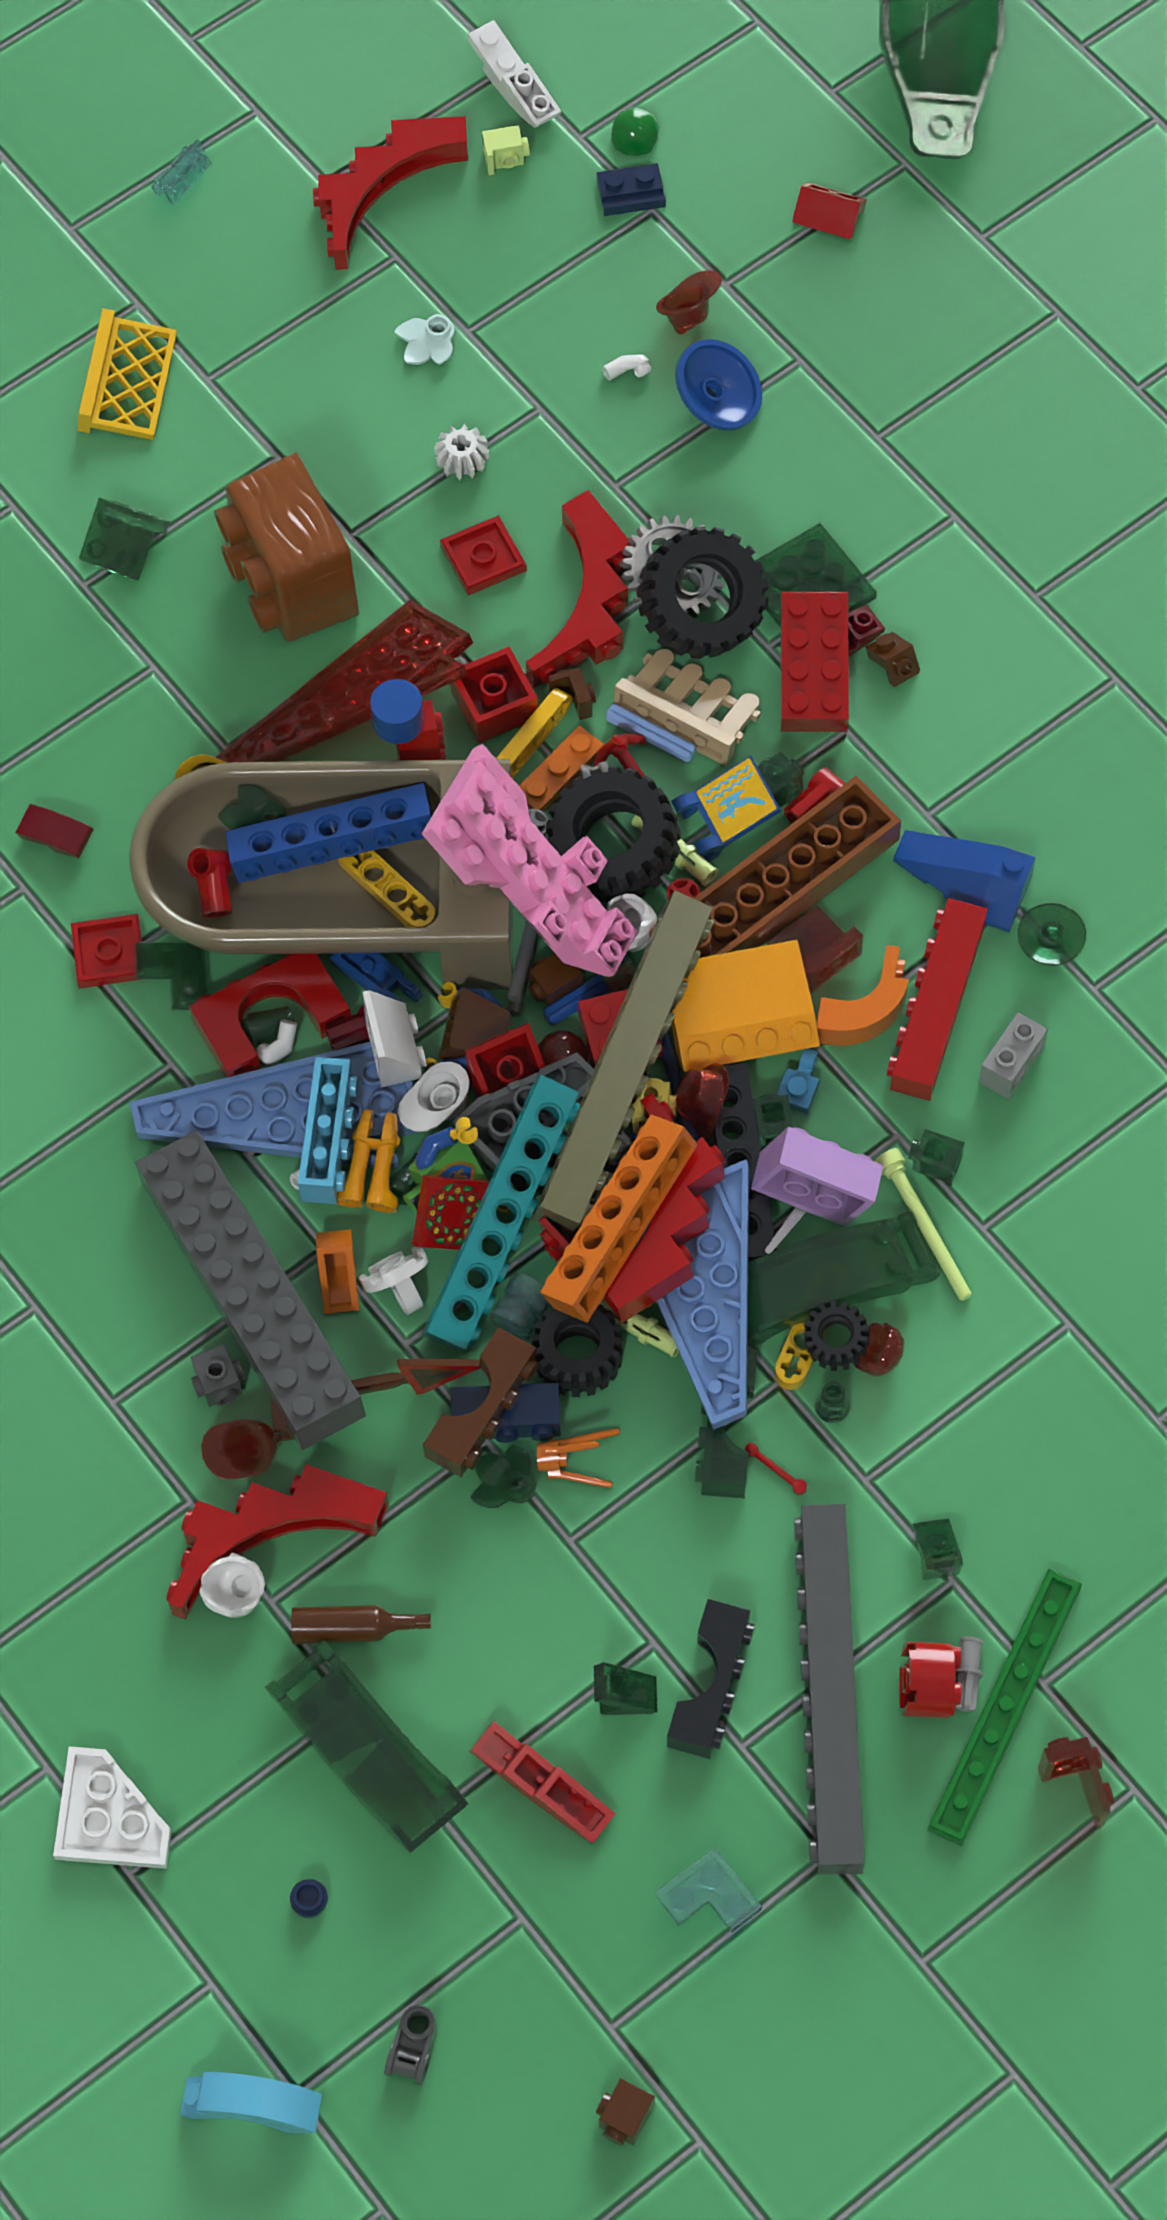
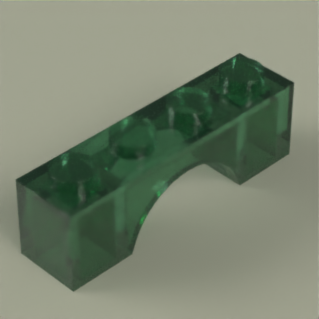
M748 1350L747 1399L754 1396L757 1351ZM702 1405L701 1414L707 1415ZM707 1417V1427L700 1426L698 1448L705 1449L704 1461H696L695 1482L702 1483L701 1495L745 1499L748 1452L736 1446L728 1438L723 1426L713 1430Z

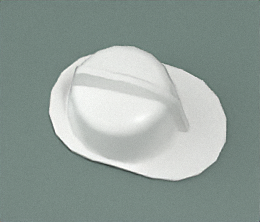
M440 1062L430 1067L399 1103L398 1116L400 1122L407 1129L423 1132L437 1128L445 1121L457 1118L467 1105V1093L470 1083L467 1071L460 1064L454 1062Z

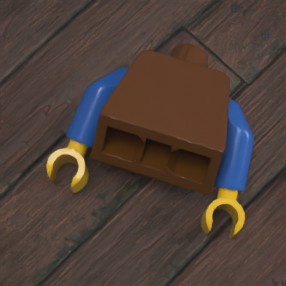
M445 982L442 985V989L448 995H438V1000L443 1008L449 1009L438 1058L443 1059L442 1062L460 1064L467 1071L465 1050L507 1032L511 1013L504 1009L486 989L461 987L457 990L452 982ZM426 1058L427 1066H424V1068L429 1069L438 1064V1062L433 1058Z

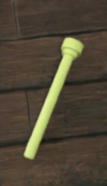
M898 1148L884 1152L875 1160V1162L883 1165L881 1175H886L887 1179H892L959 1300L964 1301L971 1297L972 1292L904 1173L906 1161Z

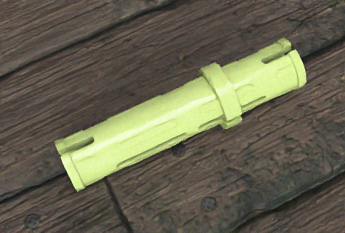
M635 815L631 824L642 831L643 821L639 816ZM682 839L677 841L680 850L696 864H692L679 851L678 857L674 859L675 865L680 870L686 869L703 886L711 884L717 877L719 870L700 856L694 845H688Z
M602 1298L599 1304L604 1306L605 1314L611 1312L615 1317V1324H619L620 1328L638 1337V1342L643 1345L649 1343L673 1358L679 1354L670 1331L660 1326L659 1320L653 1317L648 1319L637 1313L621 1323L605 1299Z

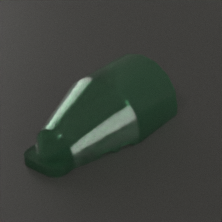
M879 0L878 43L909 130L910 147L918 156L956 160L965 157L972 148L973 126L989 77L992 74L998 51L1004 39V0Z

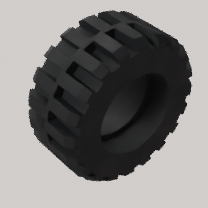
M695 527L689 532L684 530L677 533L674 537L663 543L647 559L648 563L642 568L639 576L642 580L641 585L637 587V597L642 599V604L638 606L640 616L646 615L649 623L645 625L648 632L652 633L655 631L659 635L657 640L659 644L663 647L669 644L674 647L673 653L680 656L688 653L694 659H701L704 656L712 658L730 651L753 634L752 631L760 625L764 618L761 614L762 611L767 609L769 598L764 597V592L769 589L768 579H762L761 572L765 570L762 561L756 563L752 558V555L755 553L754 549L750 545L744 548L739 544L742 538L734 533L728 537L724 535V529L716 527L710 531H707L706 527ZM693 563L704 564L715 569L724 578L730 593V604L727 613L720 620L713 623L700 622L690 617L681 608L675 593V582L677 575L684 567Z
M608 767V772L604 773L601 772L600 768L591 770V776L582 779L580 775L572 780L574 786L570 790L564 787L558 794L561 799L560 803H553L549 811L553 820L546 822V833L549 836L547 840L558 851L559 855L562 856L580 839L587 836L590 828L602 817L615 812H628L639 816L643 821V827L637 842L625 853L616 857L606 858L608 861L598 880L586 887L594 894L596 899L608 903L610 897L615 898L623 894H635L642 897L646 895L644 891L649 886H652L654 889L662 883L660 876L663 873L669 875L674 867L670 859H676L680 851L677 843L681 839L680 828L677 824L678 819L663 790L658 788L655 781L647 775L641 777L638 771L630 768L626 769L625 773H622L620 767Z

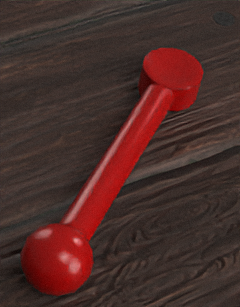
M749 1443L745 1446L744 1451L747 1456L757 1458L792 1485V1490L795 1494L803 1495L806 1492L807 1484L804 1480L794 1479L759 1452L756 1444Z

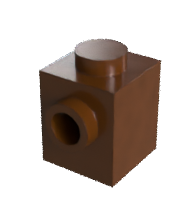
M553 954L548 958L543 957L537 960L529 970L530 985H528V990L538 1003L543 1001L548 1006L583 983V974L578 967L563 963L556 954Z
M620 2078L612 2095L606 2092L596 2110V2114L600 2115L599 2128L604 2130L602 2135L618 2145L623 2146L626 2141L634 2146L655 2105V2096Z

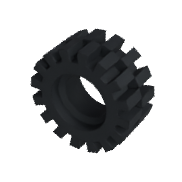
M836 1300L830 1301L831 1306L825 1307L824 1303L818 1306L819 1311L817 1313L814 1310L811 1311L809 1314L810 1320H806L804 1324L805 1331L803 1332L807 1352L810 1353L811 1359L814 1362L819 1361V1366L824 1369L826 1365L830 1366L831 1371H837V1366H843V1370L850 1369V1363L853 1362L856 1366L860 1363V1356L865 1357L870 1338L866 1318L863 1314L860 1315L859 1309L856 1306H853L852 1309L849 1308L848 1302L842 1301V1305L839 1306ZM841 1324L847 1327L851 1333L849 1341L842 1347L827 1345L823 1340V1333L829 1326Z

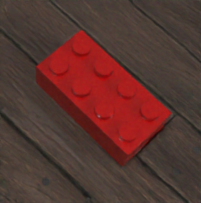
M781 592V732H847L849 721L848 592Z

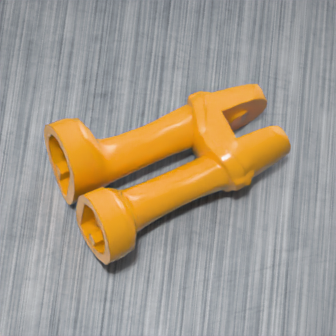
M364 1109L357 1129L352 1133L354 1141L352 1161L346 1178L344 1192H338L337 1205L349 1208L363 1207L365 1175L370 1150H377L371 1184L367 1193L366 1206L378 1212L396 1213L399 1202L398 1198L390 1190L389 1180L395 1148L399 1147L400 1142L397 1114L392 1112L386 1113L381 1139L371 1138L374 1126V1110Z

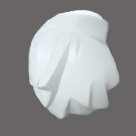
M623 894L609 900L606 910L609 911L617 907L638 931L628 951L636 952L646 947L649 941V931L655 927L658 920L652 907L648 902L635 894Z
M231 1553L228 1557L213 1562L203 1573L200 1595L205 1605L212 1611L225 1617H243L250 1614L260 1603L265 1588V1579L259 1566L254 1561L247 1560L239 1554Z

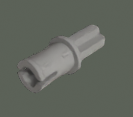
M965 1636L959 1639L961 1664L959 1669H955V1677H957L956 1682L961 1683L962 1697L960 1705H955V1709L961 1712H973L976 1709L978 1680L983 1677V1672L979 1670L983 1641L976 1637Z

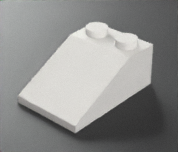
M370 990L362 992L365 1022L381 1088L420 1079L422 1077L421 1067L427 1066L423 1047H416L413 1037L414 1034L419 1033L415 1014H408L406 1004Z

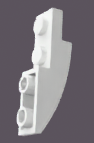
M494 20L468 33L467 40L483 62L484 73L508 104L527 123L536 128L561 114L560 108L530 64L522 62Z

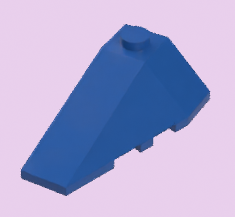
M905 830L893 861L924 884L929 883L938 889L947 900L951 898L988 908L986 925L1010 932L1031 881L1035 857L1004 846Z

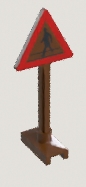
M398 1359L397 1365L401 1373L390 1372L354 1379L351 1382L359 1395L392 1389L403 1384H410L418 1395L481 1368V1363L479 1359ZM270 1398L274 1432H280L282 1441L296 1440Z

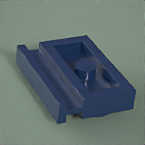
M658 163L596 172L604 216L666 207Z

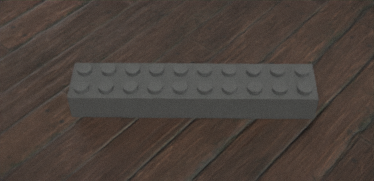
M198 1130L136 1161L135 1164L143 1186L302 1451L366 1417L361 1396Z

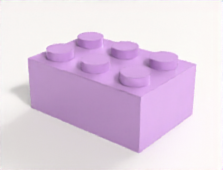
M788 1126L760 1152L751 1189L846 1227L875 1203L883 1165L872 1161L867 1155L852 1153L840 1148L835 1142L820 1140L809 1135L803 1129Z

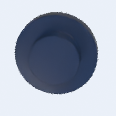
M306 1879L298 1882L293 1887L290 1893V1903L292 1909L299 1916L312 1918L325 1910L328 1903V1894L320 1882Z

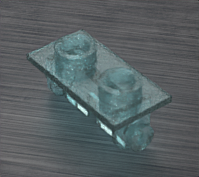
M198 139L193 144L184 146L182 152L172 161V167L170 169L166 168L158 177L153 179L152 190L158 195L165 193L172 205L212 164Z

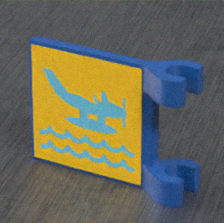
M751 756L745 758L697 790L682 794L671 801L678 814L681 813L684 819L691 817L699 809L712 836L702 838L694 845L699 855L704 856L707 862L717 858L727 845L781 812L778 803Z

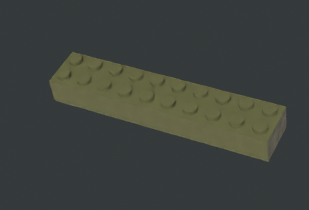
M674 890L662 908L581 1099L579 1110L570 1125L564 1144L556 1158L531 1220L539 1223L538 1220L544 1216L558 1232L570 1237L576 1228L580 1229L583 1219L595 1205L590 1202L591 1197L595 1198L598 1191H601L609 1173L603 1170L604 1166L608 1167L611 1160H614L622 1140L616 1137L618 1134L621 1135L625 1127H628L634 1114L635 1108L631 1107L630 1104L631 1102L635 1103L638 1096H641L647 1083L648 1076L643 1073L644 1071L648 1072L661 1050L662 1045L656 1042L657 1040L661 1041L664 1033L668 1032L675 1016L674 1013L670 1012V1009L674 1010L687 988L688 982L683 981V978H688L690 971L694 970L700 957L701 951L697 950L696 947H701L713 926L714 920L709 918L713 907Z

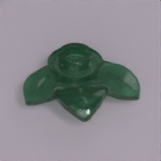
M239 785L238 798L240 802L227 806L218 815L220 821L232 830L273 820L264 818L266 814L275 815L276 818L274 819L287 816V810L280 801L269 798L261 787L256 785Z
M512 1445L508 1448L504 1457L492 1453L482 1455L475 1466V1471L483 1483L473 1492L471 1499L476 1504L487 1508H498L508 1501L514 1503L529 1501L535 1494L537 1482L530 1471L531 1459L528 1453L523 1448ZM522 1481L520 1486L513 1487L515 1483Z

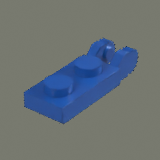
M334 953L330 957L333 965L366 991L370 990L403 1002L392 993L398 986L407 997L415 1002H418L423 997L421 990L404 977V973L379 953Z

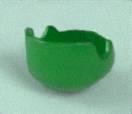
M635 107L621 111L613 122L611 141L615 149L625 155L632 156L651 152L654 142L658 139L659 125L656 117L645 109Z

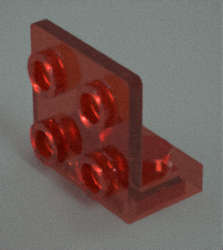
M815 906L767 943V945L798 940L811 994L862 955L863 935L855 927L844 933L818 906Z

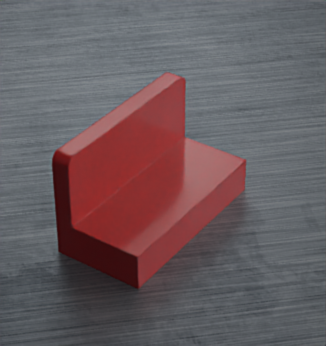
M807 182L801 185L792 221L795 224L850 239L853 237L858 215L864 212L867 199Z

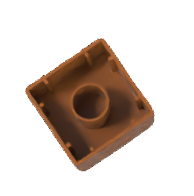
M297 452L241 477L226 486L228 505L214 510L216 522L227 543L221 546V551L234 581L238 583L245 579L247 580L253 592V595L248 596L249 606L263 633L278 627L285 641L290 642L359 615L349 546Z

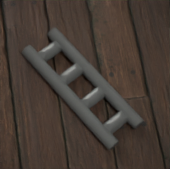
M527 920L507 996L510 1000L508 1011L513 1017H519L521 1014L529 982V970L533 965L540 937Z

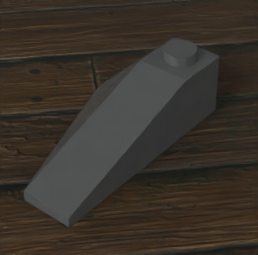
M578 1053L572 1054L540 1069L535 1074L522 1080L511 1082L498 1091L477 1098L452 1124L456 1128V1122L459 1118L467 1117L470 1119L471 1127L464 1131L476 1127L478 1138L474 1143L468 1145L473 1155L493 1174L534 1080L539 1075H544L578 1091L579 1094L575 1101L578 1103L584 1095L594 1069ZM541 1110L538 1115L539 1122L544 1127H553V1115L549 1111ZM526 1142V1144H525V1146H524V1151H525V1153H526L535 1143H533V1142Z

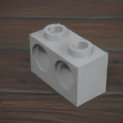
M1018 1012L983 1062L979 1083L1009 1100L1044 1049L1048 1029Z

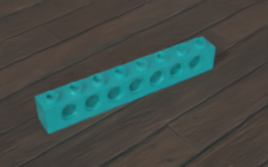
M539 1075L534 1080L422 1333L423 1336L460 1353L465 1351L467 1346L474 1347L481 1332V1328L477 1327L478 1321L482 1313L488 1315L496 1297L491 1294L496 1281L500 1283L503 1281L509 1269L510 1263L505 1262L510 1249L514 1251L517 1249L523 1237L524 1231L519 1229L524 1217H531L537 1205L538 1199L533 1196L538 1185L544 1186L550 1176L552 1167L548 1166L551 1155L552 1153L558 1155L564 1144L566 1135L562 1134V1130L566 1121L573 1122L579 1110L580 1104L575 1102L579 1094L578 1091L544 1075ZM541 1110L549 1111L553 1115V1127H544L539 1122L538 1115ZM526 1142H533L538 1145L540 1149V1157L534 1160L527 1157L524 1151ZM512 1174H519L524 1177L526 1181L524 1191L520 1192L512 1188L510 1184ZM498 1206H506L510 1209L512 1220L509 1224H504L497 1219L496 1209ZM484 1238H492L496 1241L498 1252L495 1256H489L482 1250ZM470 1270H477L483 1275L484 1283L481 1288H474L468 1283L467 1275ZM456 1302H462L468 1306L470 1315L466 1321L458 1320L454 1316L453 1307Z

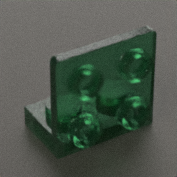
M99 497L79 559L137 581L140 579L155 532L166 534L170 521L120 502Z

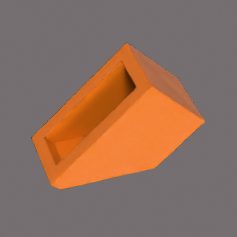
M352 1230L316 1233L317 1262L324 1314L359 1311Z

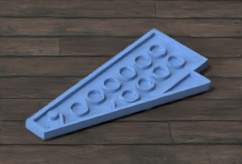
M366 1042L131 1101L129 1104L137 1136L140 1139L174 1142L198 1130L207 1147L301 1158L315 1057L350 1059L353 1076H358L359 1085L357 1097H351L350 1107H354L353 1128H347L345 1138L350 1139L349 1159L343 1160L342 1163L351 1164L354 1148L352 1133L357 1129L364 1109L374 1110V1126L371 1138L381 1139L387 1112L397 1114L399 1137L418 1133L407 1129L400 1122L398 1116L399 1103L413 1087V1083L408 1081L381 1088L371 1043ZM370 1150L367 1166L374 1167L377 1150ZM394 1152L391 1169L399 1168L396 1152Z
M747 1160L724 1168L725 1179L700 1194L710 1209V1212L707 1214L709 1228L684 1244L694 1259V1262L691 1263L694 1277L656 1301L713 1430L747 1416L749 1165ZM651 1219L650 1223L648 1224V1226L646 1227V1229H645V1231L643 1232V1234L641 1235V1237H640V1239L638 1240L637 1244H636L635 1247L633 1248V1251H634V1249L639 1245L640 1241L642 1240V1238L644 1237L645 1233L647 1232V1230H648V1228H649V1226H650V1224H651V1222H652V1219Z

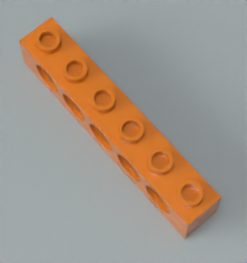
M651 1114L645 1125L640 1128L635 1141L626 1155L620 1160L615 1173L608 1184L602 1189L600 1197L590 1213L583 1219L580 1229L571 1243L565 1248L563 1256L553 1272L547 1277L540 1291L554 1309L588 1323L698 1145L684 1126Z

